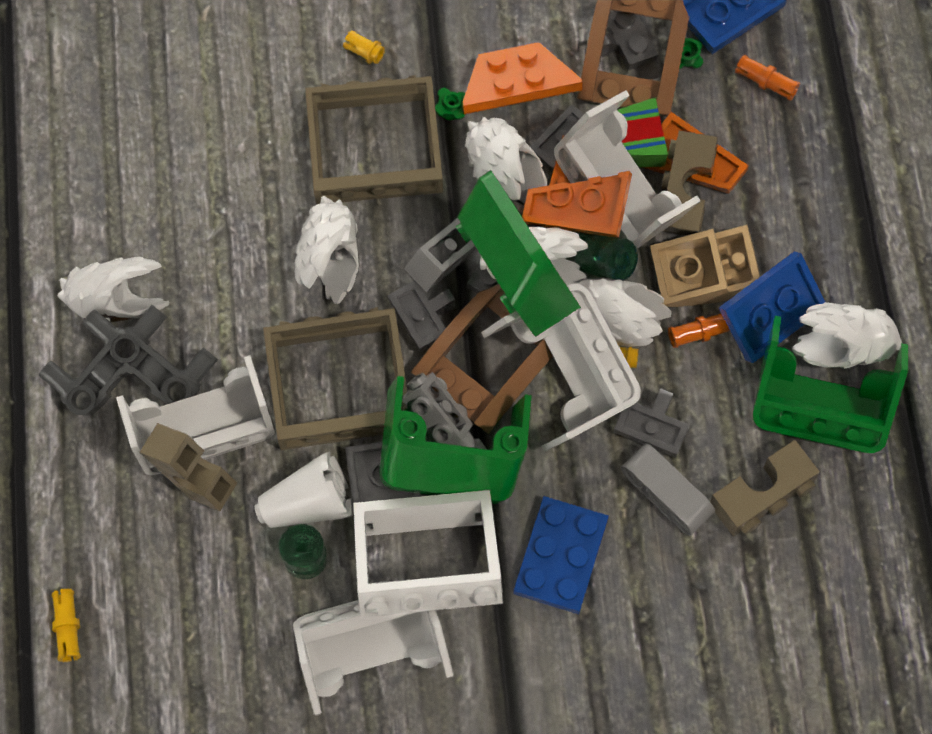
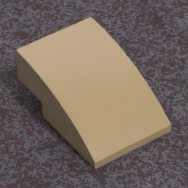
M747 225L715 233L714 229L650 245L660 293L664 298L663 304L667 307L695 306L728 301L761 276Z

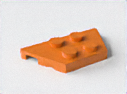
M540 42L478 54L462 102L464 114L581 91L582 79Z

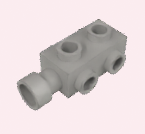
M422 372L409 381L407 384L409 390L402 397V401L408 411L415 412L424 419L427 428L426 433L433 442L486 449L479 439H474L469 432L473 423L467 417V410L463 405L456 403L449 394L447 384L443 379L436 377L433 372L427 376ZM432 387H436L439 392H436ZM452 413L457 414L459 418L455 417Z

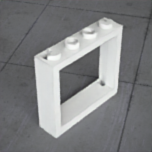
M490 490L353 503L357 589L361 617L503 604ZM483 525L489 572L369 584L366 536Z

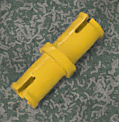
M60 589L61 595H59L58 590L53 591L51 594L55 621L52 622V631L56 633L58 661L72 662L71 656H73L75 661L81 658L77 630L80 629V620L76 618L74 590Z

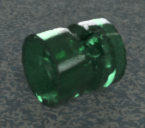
M586 234L582 237V240L588 244V248L576 251L575 260L580 266V271L592 276L622 281L628 279L633 274L638 262V253L632 241L621 237L615 238L595 234Z
M296 524L282 534L279 541V552L287 571L293 577L301 580L312 579L325 569L327 550L324 540L317 529L307 524Z

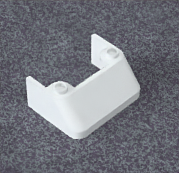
M626 90L587 111L554 148L555 159L570 183L587 181L588 178L601 176V178L614 176L625 171L632 173L619 238L606 236L614 249L622 255H627L681 219L700 202L698 196L682 204L680 199L669 191H662L656 194L623 145L622 140L627 136L628 125L625 117L617 109L630 96Z
M571 284L567 287L581 308L536 337L517 311L503 317L481 332L483 337L486 338L511 325L515 335L524 343L533 344L544 339L575 398L567 401L562 406L560 412L561 421L567 432L542 445L544 452L636 404L641 394L640 385L591 293L580 284Z
M250 355L244 357L246 367L236 368L228 373V377L223 381L224 387L159 407L157 402L150 401L148 398L135 400L128 406L123 395L116 397L130 447L146 475L162 474L139 453L157 423L188 434L204 450L201 456L204 460L265 441L275 434Z
M359 600L303 615L293 623L300 665L314 715L322 713L318 696L329 697L336 694L344 683L343 675L407 657L411 658L413 664L422 668H432L442 662L446 677L454 676L436 610L361 617Z

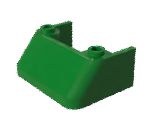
M492 170L480 176L457 216L461 223L456 225V228L466 243L472 240L505 294L500 296V299L508 312L512 314L517 311L536 337L581 308V306L551 263Z
M775 315L753 407L754 423L766 431L864 453H876L882 450L886 445L908 373V345L901 343L893 372L882 369L869 371L863 377L860 389L796 375L797 360L795 355L786 348L778 347L781 317Z
M397 376L388 388L379 470L382 483L392 490L428 495L490 490L491 503L497 504L507 500L514 492L528 445L532 395L525 394L512 407L511 426H505L497 431L493 437L492 450L426 441L427 428L424 419L415 412L401 410L404 377Z

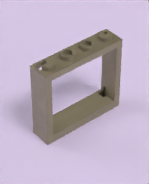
M413 75L406 79L395 80L381 78L374 82L361 83L359 81H350L342 85L330 86L328 84H321L320 87L305 88L313 190L316 205L320 204L322 196L329 198L335 203L338 200L350 202L443 193L432 76L416 78V75ZM424 101L431 168L324 178L318 110Z
M378 307L370 309L369 312L358 314L342 312L337 314L336 317L325 319L314 316L304 319L303 322L291 324L286 321H280V325L263 328L277 440L281 450L383 435L386 411L288 425L278 347L388 331L395 379L397 376L404 377V396L408 390L395 308L378 310ZM402 401L401 410L408 411Z

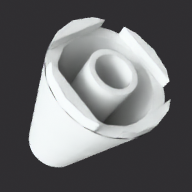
M326 452L258 497V504L255 505V512L261 524L266 523L269 528L348 518L353 516L354 508L352 498L345 500V489L349 487L343 471L334 456L330 457V452Z

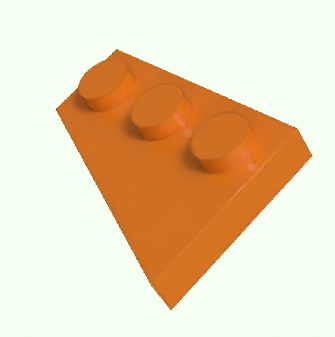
M670 112L662 123L668 152L671 139L677 140L679 131L703 134L673 112ZM718 144L712 176L695 174L686 181L729 194L747 172L749 165ZM667 156L665 166L642 168L664 174L665 170L671 171L673 159H669Z
M625 171L609 177L601 178V176L588 178L587 181L570 184L564 182L528 189L522 217L528 225L548 228L558 227L568 231L619 238L632 173Z

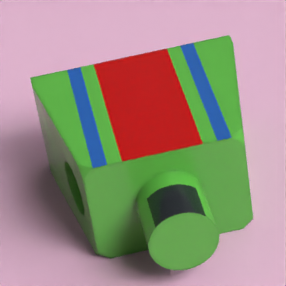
M656 98L618 109V112L625 117L628 125L627 136L622 140V143L637 166H665L668 151Z

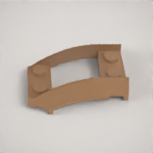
M597 0L581 75L582 90L578 91L577 99L602 104L626 90L630 96L620 107L624 108L656 98L659 114L668 116L672 109L689 21V15L683 0ZM611 10L672 21L661 81L599 71Z
M500 285L478 292L447 326L411 371L415 376L422 372L427 376L433 372L436 377L443 379L447 384V391L456 403L466 408L467 417L488 434H490L494 426L537 374L553 358L544 339L534 343L537 347L494 396L445 357L487 307L501 318L510 314L500 299V296L505 294ZM432 387L436 392H439L436 387Z

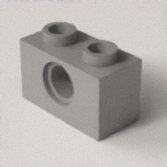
M458 218L419 248L404 268L426 292L466 261L476 248L472 240L466 243L456 228V225L461 223Z

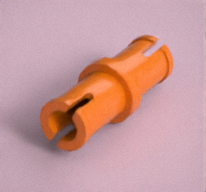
M745 54L737 64L739 68L735 69V73L758 83L759 88L763 90L768 88L790 101L794 98L800 86V82L776 72L777 68L769 65L766 67Z
M722 314L707 318L702 315L696 317L693 322L668 328V336L671 345L677 348L698 340L701 342L709 341L711 336L728 332L730 329Z

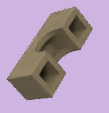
M679 131L677 140L671 139L668 158L673 159L671 171L665 170L662 190L675 194L682 204L692 199V197L685 193L683 189L684 183L690 176L695 174L712 176L718 138ZM700 199L697 205L681 219L663 230V232L686 236L701 232L706 207L705 200Z
M157 423L139 452L187 497L217 511H221L237 485V482L222 467L201 458L204 450L188 434Z
M793 440L767 458L763 468L772 480L773 487L771 489L755 491L748 487L740 476L712 495L710 502L715 508V513L733 537L741 531L745 535L750 533L762 523L759 520L769 512L772 516H775L789 505L787 500L797 494L801 498L816 487L814 482L820 471L796 440Z

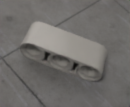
M645 443L621 466V471L625 477L685 534L691 536L715 513V508L711 502L649 444Z

